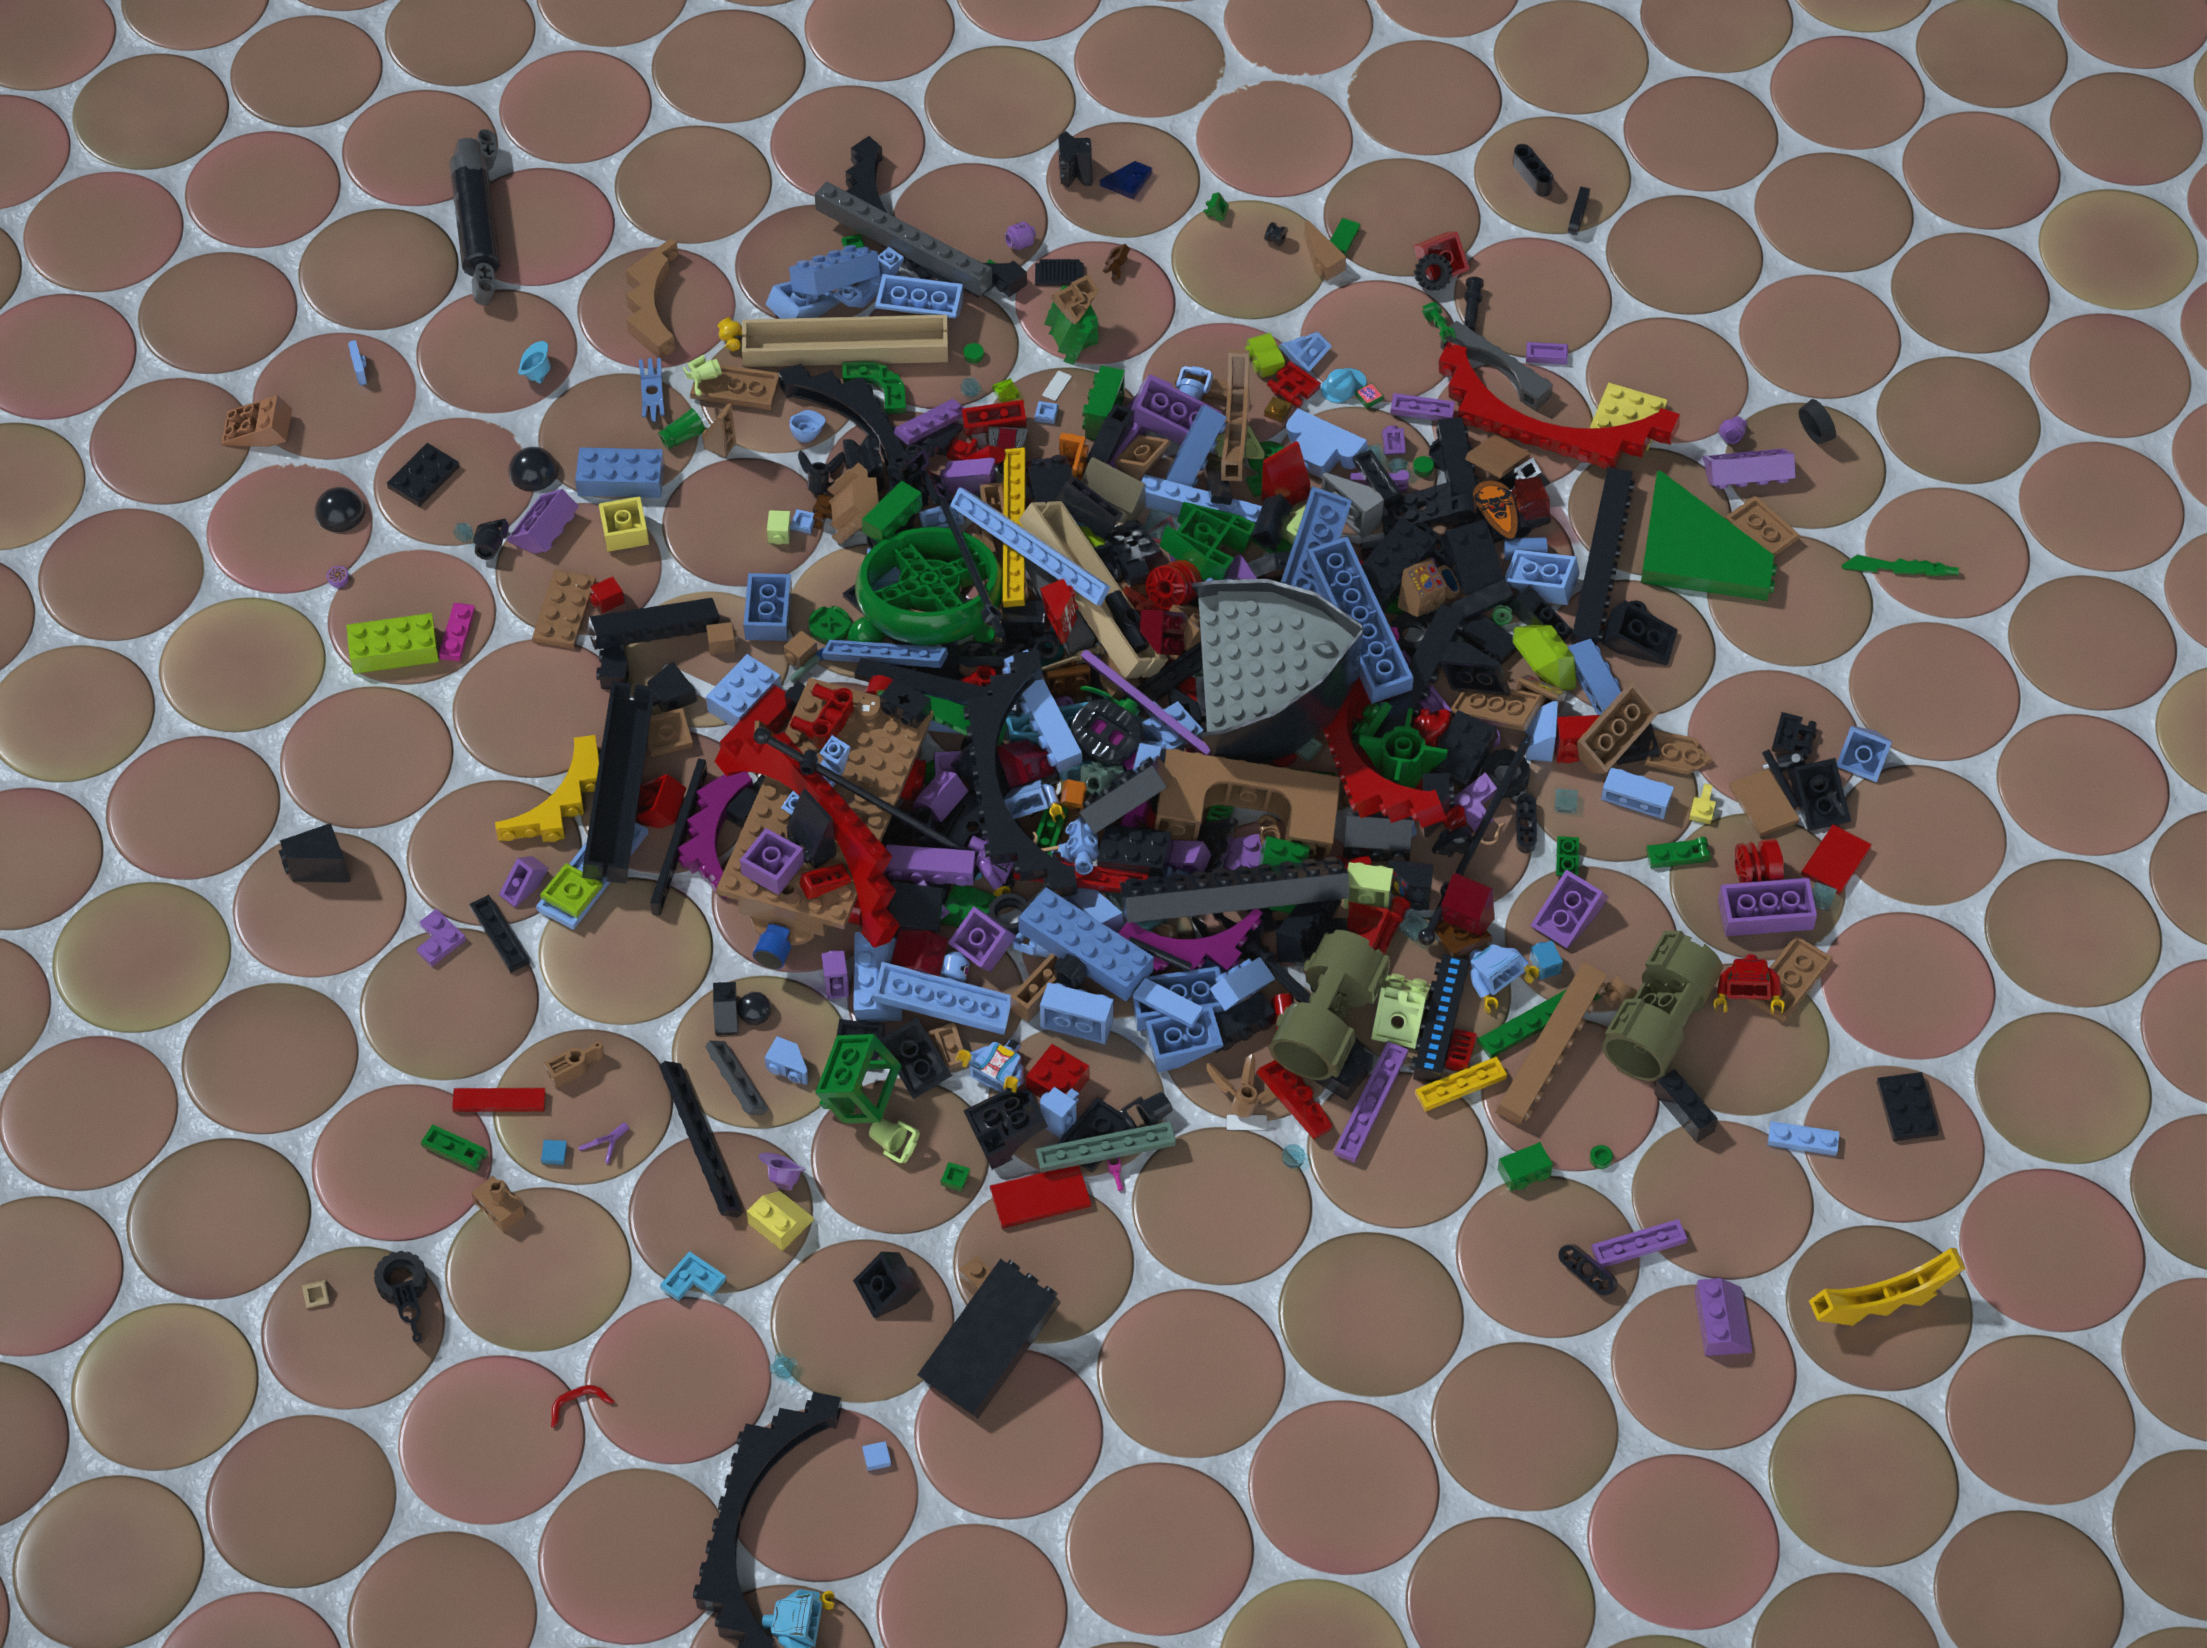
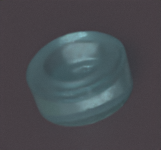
M1288 1145L1283 1149L1282 1161L1289 1168H1298L1305 1161V1151L1299 1145Z

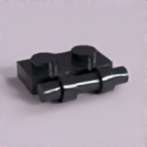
M1781 712L1771 751L1789 754L1793 753L1794 750H1802L1804 758L1807 760L1809 754L1812 753V741L1817 734V723L1809 721L1808 726L1801 724L1803 717ZM1798 734L1804 736V741L1797 740Z

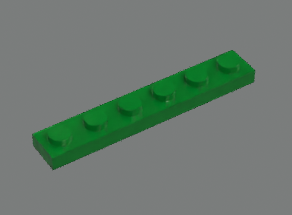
M1566 990L1479 1037L1477 1043L1491 1059L1539 1033L1546 1026ZM1596 994L1593 1000L1596 1001L1602 997V994L1601 996Z

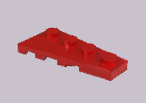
M1276 1060L1259 1067L1256 1072L1257 1075L1313 1139L1331 1130L1332 1124L1321 1105L1314 1101L1312 1097L1313 1091L1310 1086L1306 1087L1301 1076L1285 1069Z

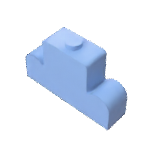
M1300 409L1294 412L1286 424L1289 441L1291 443L1297 441L1300 444L1307 472L1321 479L1322 475L1325 472L1330 473L1339 461L1342 467L1346 469L1356 468L1353 463V457L1368 451L1366 439Z

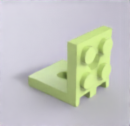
M1400 974L1387 975L1381 987L1371 1039L1382 1042L1388 1041L1396 1045L1415 1049L1424 1006L1429 996L1431 984H1426L1427 981L1415 978L1413 981L1404 979L1405 976ZM1394 1016L1402 1017L1404 1025L1396 1027L1392 1023V1018Z

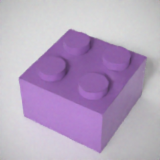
M767 828L764 829L740 859L741 874L778 895L805 863L802 847Z
M973 907L948 943L979 967L991 972L1016 935L984 911Z

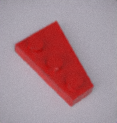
M1348 901V931L1369 940L1368 945L1375 950L1391 915L1390 910Z

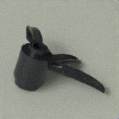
M801 450L799 451L798 459L803 471L808 474L807 489L815 495L823 494L827 491L828 486L834 483L829 482V472L833 473L844 460L843 451L836 455L827 465L822 462L811 464L805 453Z

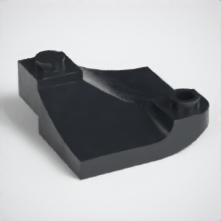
M1012 1089L1006 1090L963 1110L992 1170L1013 1160L1011 1156L1024 1142L1048 1127L1030 1090L1017 1089L1016 1093L1012 1092Z

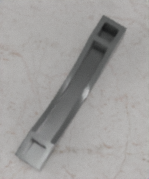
M1458 321L1450 326L1454 329L1456 338L1453 339L1452 336L1446 337V342L1443 343L1441 341L1440 343L1441 349L1444 350L1448 342L1466 347L1468 359L1488 364L1499 370L1514 385L1519 400L1534 411H1537L1551 398L1553 384L1548 379L1541 377L1531 368L1520 363L1515 357H1511L1502 351L1501 348L1487 341L1483 336L1476 334L1468 326Z

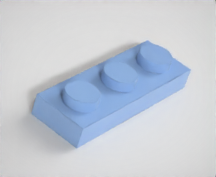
M1770 1121L1767 1145L1836 1156L1839 1131Z

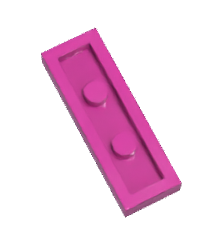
M453 603L440 647L439 659L461 661L475 614V605Z

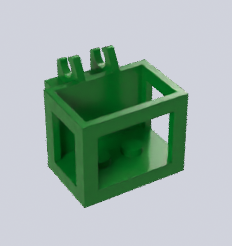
M874 1034L837 1035L815 1092L821 1099L819 1105L823 1109H830L842 1123H880L901 1064ZM874 1050L883 1060L871 1061ZM890 1069L875 1107L862 1092V1082L867 1070ZM855 1104L864 1114H854L856 1110Z

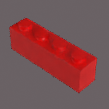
M774 685L719 742L720 749L723 743L740 739L744 743L745 740L753 738L755 721H761L774 733L778 732L785 720L792 717V714L786 708L784 696L786 692Z

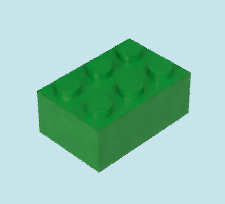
M1101 365L1099 372L1094 374V387L1089 389L1087 398L1089 402L1088 405H1084L1082 416L1085 417L1082 429L1085 430L1086 439L1096 440L1105 418L1114 405L1122 406L1125 397V370Z

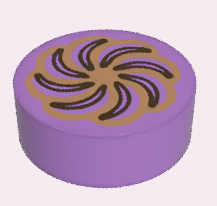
M335 566L327 572V579L331 586L343 587L348 583L349 575L344 567Z

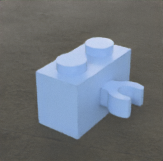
M1054 1087L1049 1093L1046 1092L1041 1097L1040 1111L1048 1125L1046 1129L1061 1139L1076 1122V1104L1079 1102L1077 1098L1079 1093L1070 1089L1067 1094H1064Z

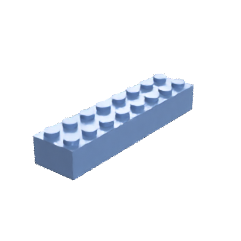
M1348 536L1308 549L1307 564L1322 597L1359 622L1364 628L1359 677L1371 703L1373 704L1411 691L1413 686L1411 671Z

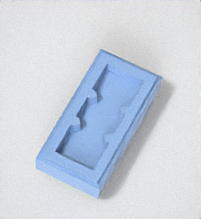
M356 340L350 341L348 345L358 384H367L363 369L367 367L364 355L360 356Z

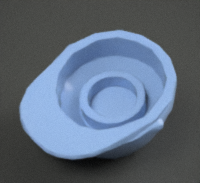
M804 410L790 417L789 426L791 433L796 440L802 443L811 442L821 432L826 419L815 411Z

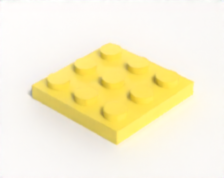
M1608 382L1590 428L1613 427L1644 419L1659 412L1660 408L1665 409L1667 399ZM1653 439L1650 440L1646 450H1649Z

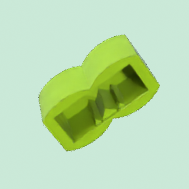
M1271 333L1247 339L1245 350H1250L1249 358L1252 360L1253 370L1255 373L1258 372L1261 378L1277 374L1285 366L1283 355Z

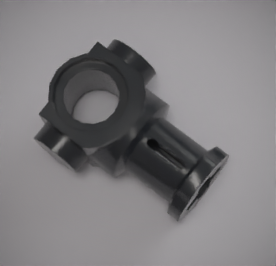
M1067 954L1064 959L1060 957L1054 965L1055 978L1062 985L1072 989H1080V985L1085 981L1088 974L1086 972V964L1077 957Z

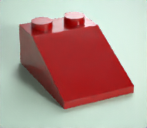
M1297 441L1263 460L1261 493L1263 501L1265 498L1282 494L1293 506L1299 501H1304L1309 496L1310 479L1300 444Z

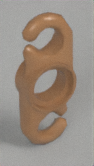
M1272 815L1261 816L1258 820V823L1261 824L1259 826L1261 845H1263L1266 835L1271 834L1280 839L1276 818ZM1265 820L1272 823L1268 827L1262 825Z

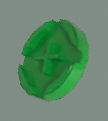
M837 606L820 607L809 617L808 628L810 635L822 644H827L829 640H844L848 636V631L851 627L850 617L842 608Z

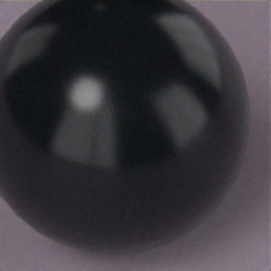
M531 446L521 449L512 457L508 474L510 481L517 488L525 491H539L547 488L556 480L558 465L550 452L540 447Z
M334 487L326 490L318 498L315 505L317 523L322 528L332 532H344L356 527L365 515V505L361 497L355 491L346 487Z

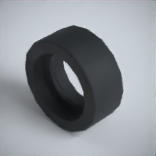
M1002 894L990 904L989 916L1017 935L1019 933L1018 922L1012 924L1003 923L997 919V913L1006 907H1015L1024 912L1029 903L1018 894Z

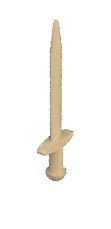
M1096 644L1095 647L1087 649L1095 656H1102L1105 652L1101 644ZM1084 650L1077 652L1071 658L1042 667V672L1072 661H1076V663L1083 661L1081 654Z

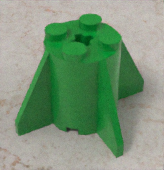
M1409 708L1405 726L1394 727V730L1389 733L1387 731L1383 738L1360 735L1359 744L1378 769L1380 776L1398 785L1415 789L1421 778H1423V774L1429 773L1446 759L1447 749L1425 746V739H1422L1419 731L1411 728L1413 709Z

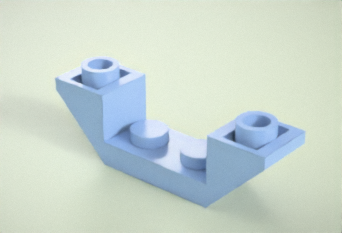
M888 247L878 256L879 276L861 281L855 287L848 285L839 288L833 296L848 307L864 308L878 296L882 275L896 276L904 257Z
M832 735L819 753L823 758L820 764L842 775L851 747ZM824 777L834 787L836 783ZM792 791L781 809L792 815L800 795Z
M1147 740L1140 743L1133 770H1136L1140 766L1139 763L1149 756L1153 759L1158 755L1164 763L1166 744Z

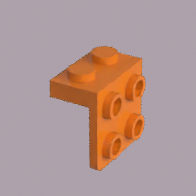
M1061 433L1059 438L1060 455H1067L1070 466H1073L1072 476L1081 481L1083 471L1088 466L1086 459L1089 446L1086 445V437L1072 433Z

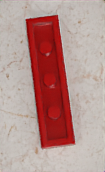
M454 1088L452 1110L453 1112H544L546 1090L545 1088Z

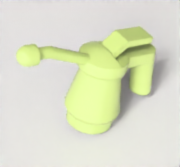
M704 355L687 363L690 372L683 367L687 379H692L695 382V394L697 396L702 394L701 390L698 389V383H701L702 380L717 378L718 375L722 374L718 361L714 359L706 362Z

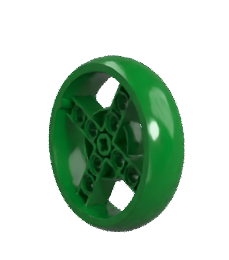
M924 527L894 534L874 546L865 556L859 567L855 582V594L859 608L874 628L892 639L917 645L946 644L964 639L976 633L987 624L982 619L981 610L984 608L979 594L965 604L959 599L961 589L974 584L949 528ZM961 532L982 581L986 580L987 582L985 588L992 604L999 608L1003 598V571L994 553L983 542L972 535ZM897 567L901 572L899 582L873 592L872 589L878 580L891 569ZM911 608H912V609H914V610L923 611V612L909 611L908 609H911Z

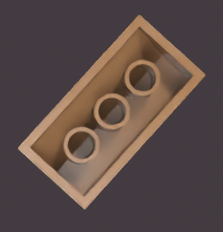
M1633 681L1623 689L1577 741L1579 759L1592 774L1607 773L1659 714Z

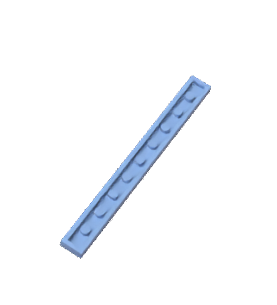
M959 487L950 505L952 508L1057 579L1061 580L1064 578L1068 586L1071 585L1075 591L1094 604L1102 605L1110 589L1109 585L966 489Z

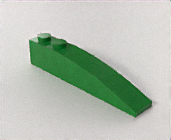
M877 690L876 694L880 696L885 690ZM924 694L931 698V707L934 714L933 721L967 736L966 726L970 725L969 720L964 719L963 707L967 706ZM1006 724L1002 728L997 746L1002 744L1007 728Z

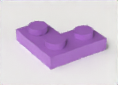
M1486 773L1454 796L1455 806L1461 804L1465 808L1466 821L1475 832L1486 812L1483 804L1492 798L1498 789Z
M435 909L419 922L420 927L431 938L416 950L417 954L432 967L465 942L466 938L442 913Z

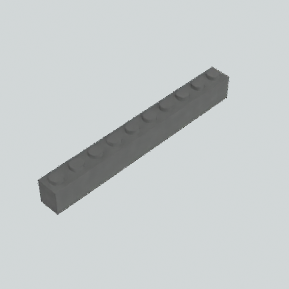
M827 181L815 193L816 210L887 248L890 247L902 256L954 283L963 284V288L980 297L991 286L992 268Z

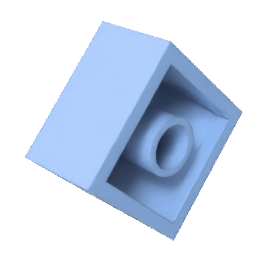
M1558 701L1541 706L1527 730L1524 731V733H1528V739L1531 735L1533 737L1526 752L1527 760L1552 762L1556 739Z

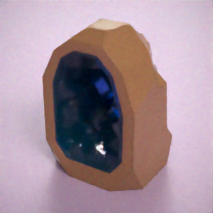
M1447 565L1437 568L1446 585L1445 599L1450 600L1456 597L1460 588L1452 569Z

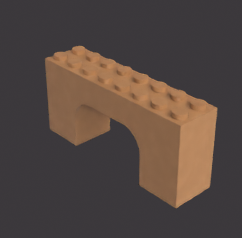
M1179 749L1166 750L1164 765L1173 778L1168 787L1158 794L1153 830L1171 832L1172 840L1195 841L1198 838L1202 812L1213 805H1227L1276 815L1285 825V840L1310 846L1308 859L1318 861L1329 857L1334 838L1340 777L1330 774H1317L1310 771L1293 770L1287 767H1274L1264 763L1256 764L1245 760L1226 759L1221 756L1214 757L1203 755L1202 753L1184 752Z

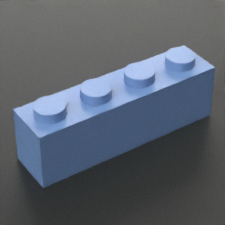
M1206 405L1201 406L1164 480L1190 487L1196 486L1198 482L1196 476L1199 470L1203 471L1208 462L1205 459L1209 452H1213L1217 445L1215 439L1218 433L1222 434L1227 425L1224 422L1227 418L1226 416Z
M1592 639L1570 645L1568 648L1574 655L1575 676L1596 714L1601 715L1621 691L1618 680L1613 678L1610 673L1608 663L1603 661L1599 647L1594 645Z

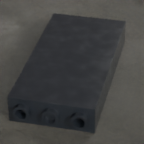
M1000 1258L917 1374L922 1380L977 1419L1061 1303L1056 1297L1058 1293L1047 1285L1045 1288L1038 1285L1039 1280L1032 1274L1027 1273L1025 1276L1019 1272L1021 1267L1010 1259L1008 1262H1005Z

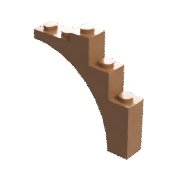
M1250 350L1228 351L1227 425L1225 427L1221 460V481L1243 480L1246 465V441L1250 407Z

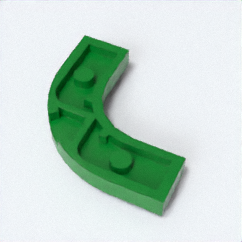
M842 362L843 383L863 377L866 383H872L883 391L885 412L887 414L906 413L905 387L897 373L894 374L887 369V366L876 362Z

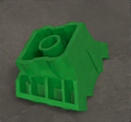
M1063 285L1060 291L1067 288L1068 286ZM1055 302L1052 303L1044 325L1052 327L1049 335H1052L1059 348L1058 352L1066 355L1063 362L1074 365L1082 350L1098 344V317L1090 304L1080 321L1074 325L1061 312Z

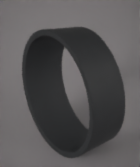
M1811 399L1799 409L1798 413L1801 424L1815 443L1822 444L1835 439L1836 429L1834 423L1820 402Z

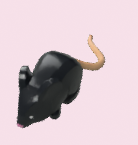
M1504 822L1498 826L1492 841L1481 839L1480 842L1484 845L1494 844L1498 840L1499 831ZM1464 826L1458 827L1450 833L1449 830L1444 829L1431 852L1433 854L1447 855L1449 858L1455 852L1463 854L1469 846L1474 833Z

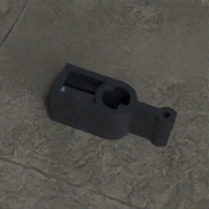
M759 776L751 787H746L726 808L727 820L743 829L766 776Z
M409 1280L393 1285L391 1288L402 1322L411 1325L413 1342L416 1345L421 1344L422 1336L418 1333L416 1323L421 1318V1310L413 1282ZM402 1289L405 1290L408 1302L405 1301ZM407 1308H411L412 1311H417L415 1318L409 1319L408 1316H404V1311Z

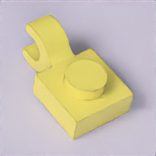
M1704 783L1701 798L1694 797L1689 820L1711 824L1716 804L1715 801H1710L1713 785Z

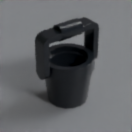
M506 519L490 521L477 526L473 542L475 544L474 552L479 558L484 560L494 558L510 527Z
M1159 1092L1145 1100L1140 1096L1121 1108V1114L1124 1117L1123 1121L1128 1130L1138 1128L1127 1112L1134 1105L1147 1126L1158 1124L1159 1121L1173 1111L1170 1101L1163 1092Z

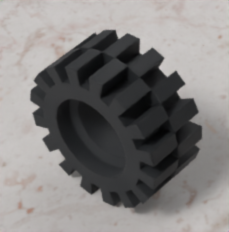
M1430 253V255L1426 254L1418 260L1419 262L1415 265L1416 270H1414V274L1416 275V281H1418L1421 287L1429 291H1439L1441 288L1444 289L1446 284L1450 283V277L1452 278L1453 275L1451 271L1453 270L1450 262L1445 257ZM1433 264L1438 265L1441 270V274L1436 280H1430L1426 276L1427 268Z

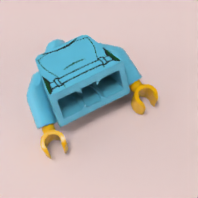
M799 1589L785 1599L778 1600L775 1604L774 1614L763 1616V1628L771 1629V1633L784 1648L815 1647L822 1607L826 1610L833 1609L835 1603L826 1601V1599L833 1600L835 1595L832 1591H826L823 1595H820L816 1591Z

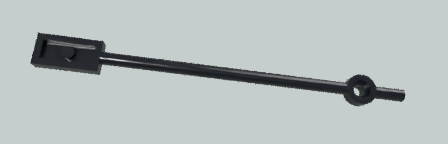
M926 470L922 475L925 487L929 491L931 501L941 506L984 605V608L981 610L982 619L985 623L993 626L998 638H1003L1005 632L1000 623L1003 619V614L992 604L950 508L953 500L942 476Z

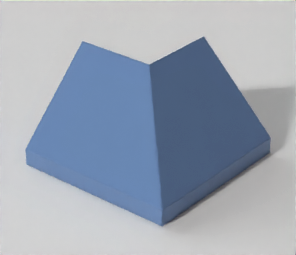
M1851 726L1837 766L1877 782L1892 741L1876 730Z

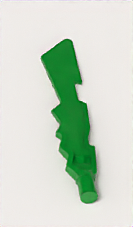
M1858 554L1841 566L1844 570L1877 572V569L1892 570L1894 574L1958 576L1959 567H1949L1940 562L1932 563L1927 560L1918 561L1916 559L1906 561L1901 558L1895 562Z

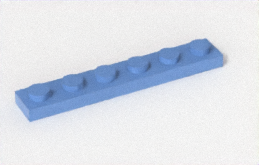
M829 640L822 652L824 660L859 662L860 658L892 665L941 668L948 656L947 647Z

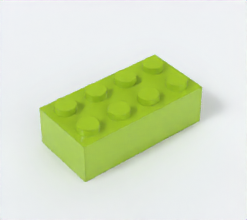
M432 613L346 625L349 657L353 674L439 662L436 630Z

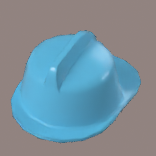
M545 341L536 342L526 349L518 369L519 375H525L530 381H536L539 384L543 382L545 375L551 369V364L547 357L548 344Z
M1353 368L1335 369L1323 382L1321 387L1322 395L1330 402H1344L1354 396L1356 390L1366 386V377L1362 372Z

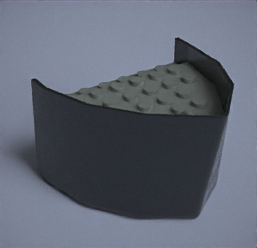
M1211 580L1192 583V587L1199 598L1204 675L1195 677L1196 693L1201 722L1207 721V732L1202 733L1207 746L1214 757L1221 756L1226 759L1245 760L1256 764L1266 763L1295 753L1335 720L1357 682L1363 626L1316 592L1273 580Z

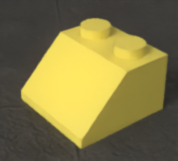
M781 1191L763 1195L747 1210L748 1224L782 1251L814 1220L813 1216Z

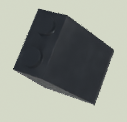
M331 823L279 840L282 849L278 850L282 866L286 875L290 873L293 882H350L345 859Z

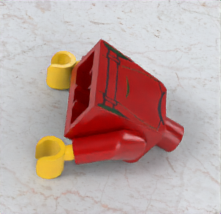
M1748 954L1745 956V959H1735L1732 966L1721 973L1717 989L1719 997L1713 1002L1716 1012L1719 1004H1724L1723 1011L1724 1013L1727 1012L1728 1004L1725 1000L1727 995L1729 999L1771 1000V997H1773L1770 1006L1771 1013L1774 1014L1775 1005L1780 1006L1781 1014L1783 1013L1784 1002L1780 1000V996H1782L1781 980L1779 975L1772 968L1768 967L1765 959H1758L1756 955Z

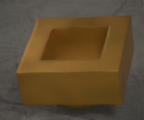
M1273 396L1264 410V416L1283 423L1292 409V403Z

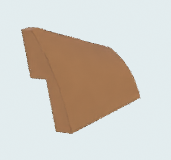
M1089 274L1073 281L1069 287L1053 294L1052 300L1061 312L1075 325L1080 321L1098 294L1099 289Z

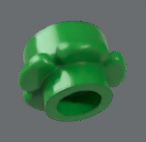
M1499 605L1494 608L1495 611L1492 612V619L1498 625L1503 626L1512 621L1513 615L1511 614L1512 610L1510 607Z

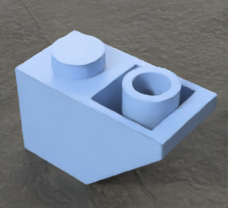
M776 1036L765 1056L766 1069L774 1075L780 1074L788 1077L794 1083L807 1085L809 1082L808 1071L798 1045Z

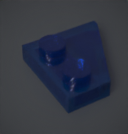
M1134 161L1102 178L1100 186L1134 200L1151 176L1152 167Z

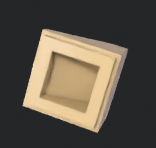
M326 1280L302 1285L306 1308L330 1303Z

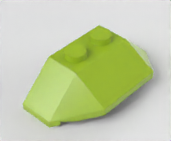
M1552 625L1515 627L1512 642L1532 670L1544 681L1554 687H1559L1562 691L1575 689L1574 655Z

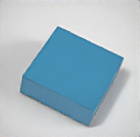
M544 1140L541 1163L565 1165L567 1141Z

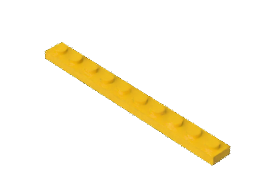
M1025 447L1005 449L1003 515L1024 528L1019 519L1026 510ZM1003 542V606H1025V556Z

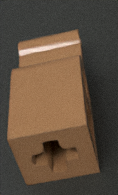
M596 1041L592 1046L584 1050L571 1048L544 1062L546 1074L554 1087L557 1089L586 1073L588 1064L596 1060H602L605 1057L603 1045L600 1041Z

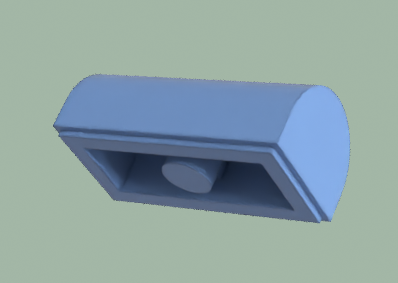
M1515 538L1513 541L1503 539L1504 560H1512L1515 550L1547 553V538Z

